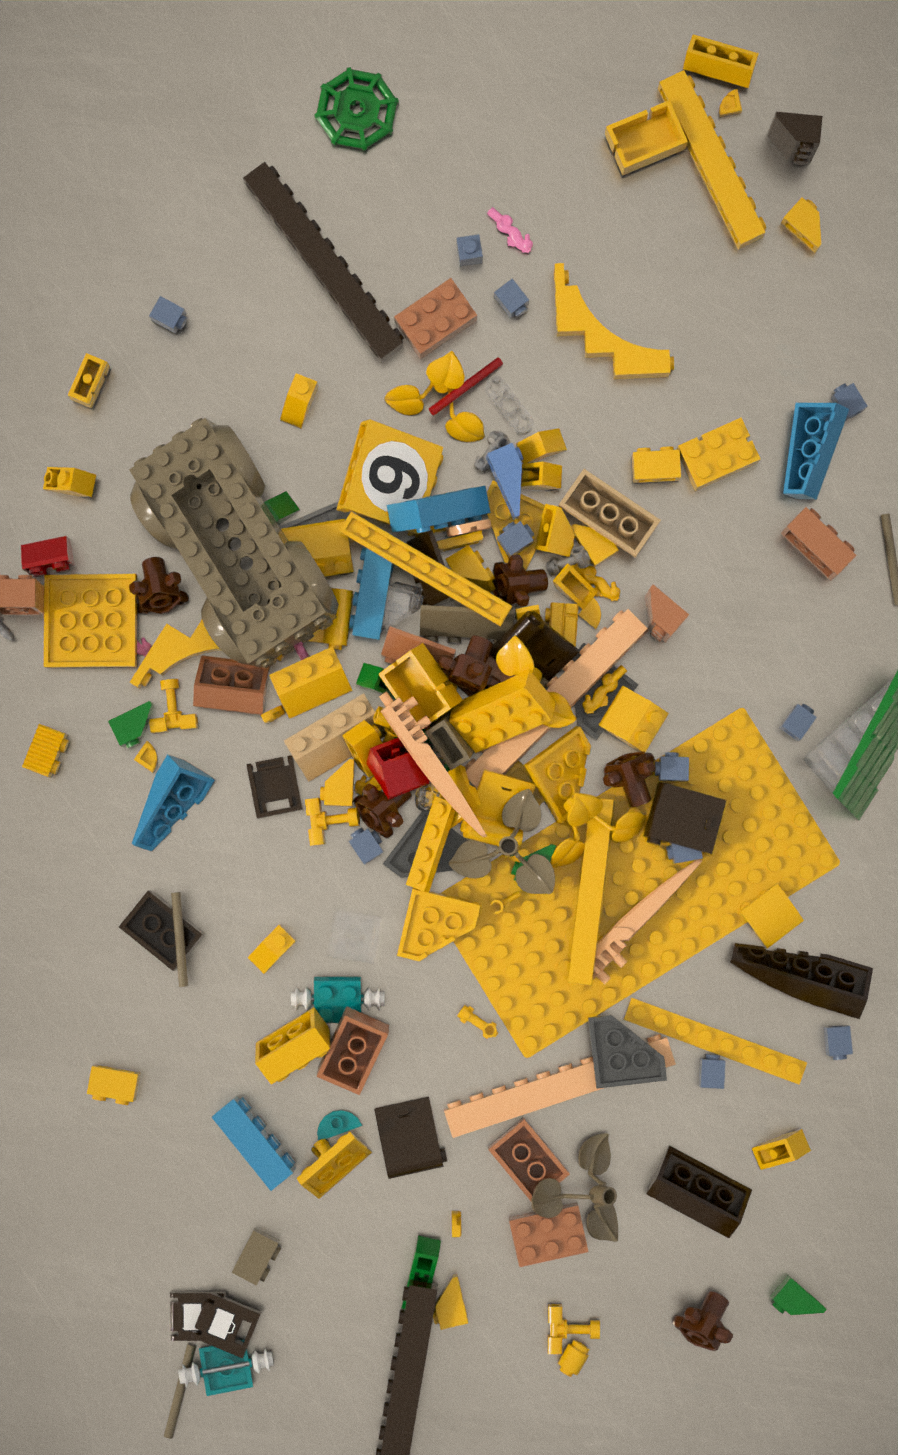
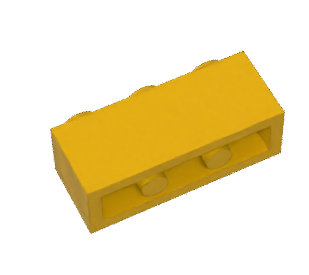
M693 34L687 49L683 69L749 88L759 53Z

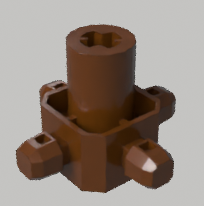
M518 554L512 555L507 564L503 562L494 563L493 572L495 579L492 582L495 590H493V594L513 607L516 604L520 607L527 606L530 598L529 593L545 592L548 588V577L545 570L526 571L523 567V559Z
M150 557L142 562L144 579L142 581H133L129 585L130 593L139 597L137 609L141 614H148L149 612L167 613L176 605H184L189 600L188 594L179 589L181 575L178 572L167 574L165 562L160 557Z
M472 636L465 654L456 656L454 660L451 656L442 655L438 661V666L445 671L450 670L447 676L450 682L469 691L478 693L484 690L485 687L487 689L501 683L495 676H490L492 667L486 664L493 643L483 637Z
M645 751L628 753L607 763L603 769L604 784L608 787L613 786V788L623 787L629 807L641 806L652 800L645 779L655 771L653 754L645 753Z
M367 784L363 788V795L355 797L353 802L367 827L380 833L381 836L389 838L393 835V827L398 828L403 824L404 821L398 809L411 799L412 794L407 792L388 800L384 792H381L372 784Z
M708 1292L700 1309L688 1307L684 1315H677L673 1320V1325L680 1330L686 1340L701 1348L717 1351L721 1343H730L733 1338L731 1331L725 1328L720 1321L729 1305V1301L716 1292Z

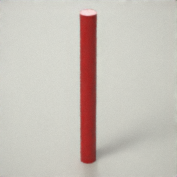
M499 357L494 359L467 379L461 387L454 389L429 408V412L433 416L502 366V360Z

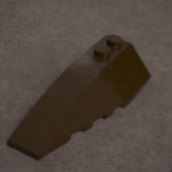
M735 943L730 963L776 990L814 1006L860 1019L868 1000L873 968L832 955L810 956L808 952L799 951L798 954L786 953V949L780 948L769 951L763 946Z

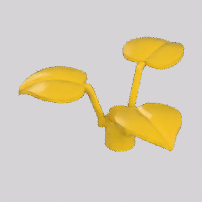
M450 351L428 365L426 375L430 380V384L424 393L419 395V390L415 386L401 385L387 392L384 398L385 402L394 410L404 415L420 413L424 407V402L421 399H424L433 387L439 393L448 392L449 394L453 389H458L463 385L465 375L460 361L454 352ZM453 402L449 404L450 417L452 419L448 420L445 424L449 435L463 442L482 440L485 434L481 419L470 412H460L456 416Z
M516 635L513 636L497 653L496 663L498 668L508 676H516L530 670L538 681L541 682L542 673L534 667V661L528 649ZM548 692L555 700L556 705L552 720L543 725L561 728L574 723L577 718L573 714L567 700L559 693Z
M575 793L573 797L564 803V809L568 813L567 821L572 826L575 837L574 839L567 838L559 844L551 857L550 863L552 867L566 866L580 858L584 852L585 844L579 841L580 836L577 826L590 821V818H594L610 831H614L612 834L613 841L624 842L639 833L645 824L646 816L639 811L628 812L617 821L616 826H611L597 816L603 808V802L598 797Z

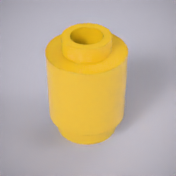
M574 1339L571 1344L567 1345L558 1361V1364L561 1366L559 1370L569 1377H572L573 1374L578 1375L589 1357L588 1352L590 1349Z

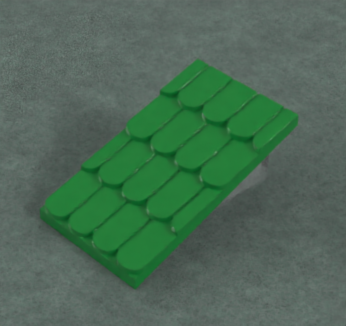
M898 671L888 684L803 758L834 796L858 820H860L877 794V786L893 763L894 754L898 749Z

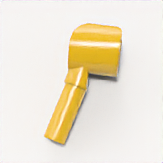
M518 891L502 900L496 899L492 901L490 906L495 902L500 903L501 909L495 912V914H499L506 905L522 895Z

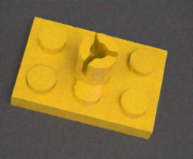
M351 1132L341 1136L333 1147L330 1146L326 1139H321L311 1149L318 1160L311 1166L306 1167L296 1179L301 1186L320 1199L372 1152Z

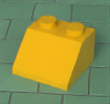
M622 686L599 726L633 749L646 752L669 713L650 700Z

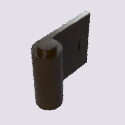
M527 611L493 644L490 652L496 660L499 650L516 635L531 654L534 667L539 669L542 673V678L545 677L549 682L579 653V649L545 623L537 612Z
M659 782L643 837L647 838V843L660 846L661 842H669L712 854L727 800Z
M429 1097L374 1109L388 1179L444 1167L443 1162H447L445 1148H440Z

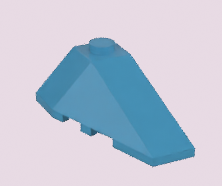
M167 754L155 775L132 844L136 847L152 851L171 832V827L179 819L183 820L187 816L186 812L195 803L198 805L204 799L215 780L187 761Z

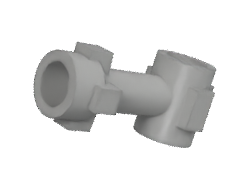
M492 431L488 436V441L491 443L482 457L477 456L476 462L473 465L484 473L487 469L489 470L490 466L486 460L487 453L510 443L507 438L508 436L501 431Z
M580 545L572 549V556L560 560L556 557L551 558L547 562V568L551 575H558L567 563L570 565L577 564L581 569L588 567L591 564V558L584 547Z

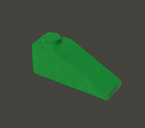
M418 1235L407 1287H409L410 1280L432 1283L439 1258L441 1240ZM403 1301L401 1308L405 1309L406 1301Z

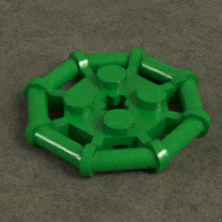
M348 67L346 71L320 86L321 93L314 117L315 120L319 121L333 145H344L366 151L368 147L386 135L392 134L399 99L395 98L383 80V75L379 72L374 74ZM353 79L371 83L368 86L354 84ZM349 80V85L346 87V89L339 92L334 90L335 88ZM376 86L385 99L379 100L375 96L373 89ZM329 95L335 98L333 109L326 111ZM356 103H359L360 108L363 109L358 114L353 113V110L350 109ZM387 106L385 121L382 122L378 119L380 107ZM335 117L340 125L337 132L327 118ZM374 125L380 127L379 130L365 138V131L370 130ZM345 130L359 133L360 139L342 135Z

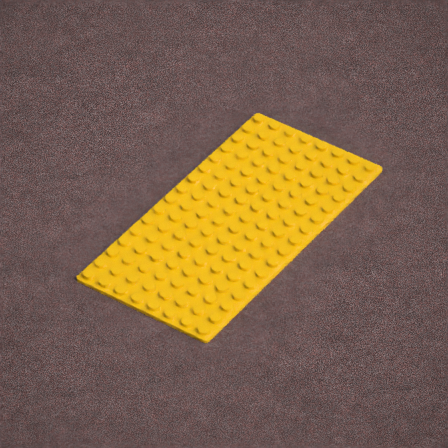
M739 708L670 751L679 753V757H689V781H659V776H656L654 771L651 776L645 779L652 800L637 807H629L623 787H611L597 796L598 798L615 801L612 826H616L617 821L628 812L639 811L646 816L645 824L639 833L627 841H613L612 834L614 831H611L598 941L653 890L695 861L673 864V859L669 860L667 856L666 846L670 845L669 842H661L660 846L647 843V838L643 837L657 784L659 782L727 800L712 854L702 852L703 859H700L702 862L681 887L629 941H624L627 946L620 954L628 962L620 968L612 960L603 969L611 977L605 985L597 977L593 980L592 986L568 983L584 852L575 862L553 868L555 887L551 894H530L523 891L517 882L513 880L515 875L511 874L515 861H520L515 856L507 857L505 855H501L491 861L492 869L486 876L476 879L465 877L440 893L481 904L476 927L453 942L524 1057L529 1058L586 1023L588 1017H596L747 923L740 911L775 884H778L787 897L839 866L840 860L744 708ZM567 819L563 823L555 822L522 842L518 853L525 857L551 844L556 845L557 848L565 839H574L573 828ZM588 821L581 826H577L580 836L579 841H582L584 844ZM518 891L521 893V897L506 905L499 914H495V912L501 909L500 903L495 902L490 906L491 902L496 899L502 900Z

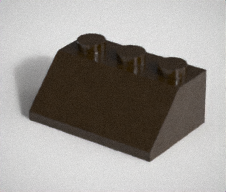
M776 111L767 136L788 161H794L793 163L796 165H806L811 163L820 145L823 116Z
M433 530L427 531L406 542L409 546L445 566ZM413 576L415 584L420 583L422 592H419V596L423 605L442 606L455 601Z

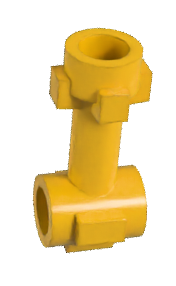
M466 1005L463 1006L457 1015L461 1022L465 1024L466 1021H469L483 1031V1037L486 1039L497 1036L496 1023L493 1021L491 1023L485 1022L473 1013L474 1008L471 1006L467 1007Z

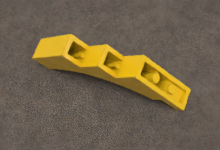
M564 263L554 264L557 337L584 335L585 358L613 357L614 379L669 377L670 370H674V356L670 357L669 350L638 346L610 332L591 313L580 294L578 286H565V284H569V271L564 270Z
M201 620L190 638L166 623L130 683L139 689L142 685L146 687L152 678V674H150L152 670L163 676L178 664L192 657L222 650L208 634L203 620ZM281 654L275 658V661L279 660L281 662L285 656Z

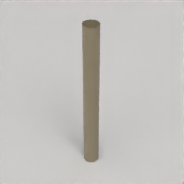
M882 514L881 521L894 605L898 606V563L890 514Z
M181 892L171 893L178 982L179 987L188 986Z
M187 1343L182 1362L186 1368L191 1367L196 1345ZM179 1378L164 1432V1437L169 1439L173 1438L186 1388L185 1383L180 1384Z

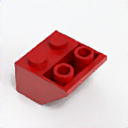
M67 536L21 545L22 569L29 575H33V577H42L47 575V571L56 570V573L69 571V567L75 566L70 539Z
M399 738L370 748L366 764L388 800L429 784L430 780L417 765Z

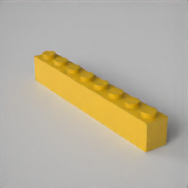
M683 70L660 81L658 90L664 102L670 100L687 138V148L739 250L762 239L766 233V224L762 217L758 218L755 212V202L751 196H747L744 190L746 189L745 182L741 176H737L734 170L736 169L734 160L731 156H727L724 150L726 148L724 140L721 136H717L714 130L716 128L711 116H707L702 97L696 95L694 91L695 83L690 75L687 76Z

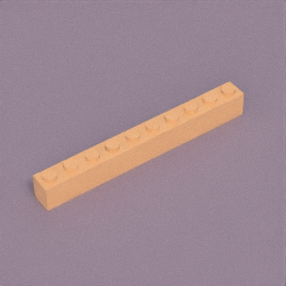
M629 609L625 612L619 611L612 619L614 623L608 629L606 627L602 628L596 635L598 639L592 645L589 643L585 645L579 652L581 656L575 662L573 660L569 661L563 668L565 672L559 678L555 676L546 685L548 689L546 691L559 693L572 708L649 631ZM542 724L480 751L482 755L477 760L473 758L465 766L468 780L478 788L484 769L505 775L552 727Z
M660 1034L647 1038L648 1042L646 1043L664 1056L666 1068L676 1065L667 1037H661ZM593 1057L581 1059V1064L574 1067L572 1063L558 1067L559 1071L550 1074L549 1070L536 1074L537 1079L528 1081L527 1078L514 1082L515 1086L507 1089L505 1085L491 1089L492 1094L486 1096L483 1095V1092L469 1097L470 1101L461 1103V1100L448 1103V1108L444 1109V1113L452 1137L455 1138L603 1089L596 1088Z

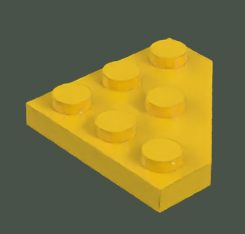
M492 481L487 491L490 513H487V516L491 521L496 541L497 537L504 533L502 529L513 521L515 524L520 521L523 525L528 524L534 533L532 537L534 540L533 544L518 553L523 559L524 569L527 570L536 551L535 545L545 505L521 494L520 515L518 519L513 520L497 482ZM497 541L503 561L507 564L509 556Z
M575 726L524 764L557 823H563L567 819L568 813L564 809V803L573 797L575 793H580L581 787L584 786L587 770L585 763L587 755L590 754L591 745L580 726Z
M413 888L397 956L421 961L463 934L473 930L477 924L481 904L431 891L429 893Z

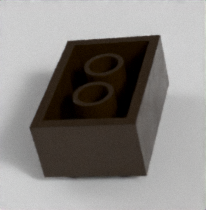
M148 890L120 924L119 928L168 968L176 971L177 958L172 907L153 891ZM183 916L185 952L187 957L205 933Z

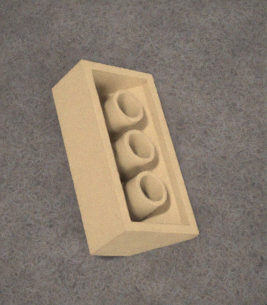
M586 469L582 470L558 505L635 558L661 521Z
M364 693L284 740L308 782L352 757L342 735L363 720L367 721L371 726H377L382 734L380 739L386 736L387 732L384 727L374 723L373 716L375 711Z

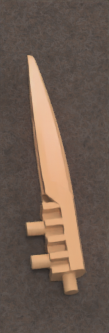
M387 691L381 694L379 698L385 707L380 712L417 765L457 813L479 835L487 837L475 814L429 744L424 743L428 738L422 730L430 725L431 722L427 716L418 722L415 721L409 712L411 708L418 704L415 698L412 696L403 703L400 697L392 700Z
M695 860L653 890L597 942L593 980L597 977L605 985L611 977L603 969L612 960L620 968L628 962L620 954L627 946L624 941H629L688 879L702 860Z

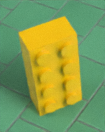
M527 670L463 699L461 703L452 708L449 722L472 750L477 753L551 721L556 702L534 674Z

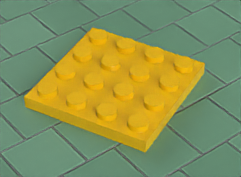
M137 574L44 575L45 668L137 667V596L130 593L129 585L133 581H137Z

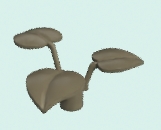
M526 789L517 793L504 806L502 812L503 823L507 827H515L510 836L501 839L499 848L488 854L487 846L483 842L468 840L457 849L449 861V866L462 876L474 879L486 876L492 869L489 858L501 852L507 857L515 856L523 864L516 872V882L523 891L530 894H551L555 887V874L551 863L545 857L538 854L532 855L526 862L518 853L519 844L514 839L519 828L525 832L532 831L541 821V809L531 790Z
M601 1133L587 1139L581 1146L578 1156L580 1167L588 1170V1175L599 1185L591 1188L589 1195L561 1194V1185L557 1180L552 1178L543 1179L536 1186L531 1199L532 1209L537 1215L545 1218L557 1216L562 1211L563 1204L561 1199L563 1198L590 1199L594 1203L595 1210H592L587 1216L588 1233L597 1240L618 1241V1220L613 1206L617 1199V1193L614 1188L607 1187L606 1182L601 1181L595 1176L603 1174L609 1168L611 1160L608 1142L609 1134Z

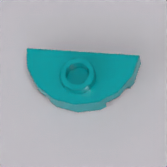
M345 1110L332 1111L319 1123L317 1131L318 1141L362 1126V1123L351 1112Z

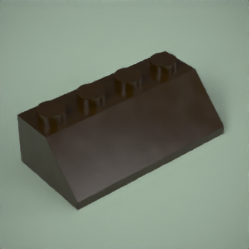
M669 1146L652 1177L646 1194L719 1234L730 1238L741 1224L752 1189Z

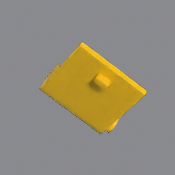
M331 588L339 604L336 614L337 618L332 620L333 624L330 627L314 632V637L309 641L329 644L328 648L333 646L334 649L342 650V646H347L353 591Z
M484 769L477 788L481 807L473 813L487 837L479 835L464 819L460 827L463 837L499 847L501 839L510 836L515 827H507L503 823L502 812L504 806L514 795L523 790L529 789L533 794L536 787L535 783ZM520 828L514 838L518 842L519 848L523 840V831Z

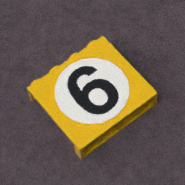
M371 419L362 421L336 510L344 513L353 511L390 525L387 505L430 496L432 489L437 483V469L443 461V447ZM416 529L405 530L408 531V536L420 534L417 533Z

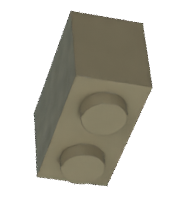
M447 713L431 723L425 733L450 770H453L469 760L474 751L449 722L450 714Z
M254 1228L232 1273L256 1286L259 1280L264 1282L270 1271L267 1268L270 1259L275 1261L281 1250L277 1246L280 1240Z

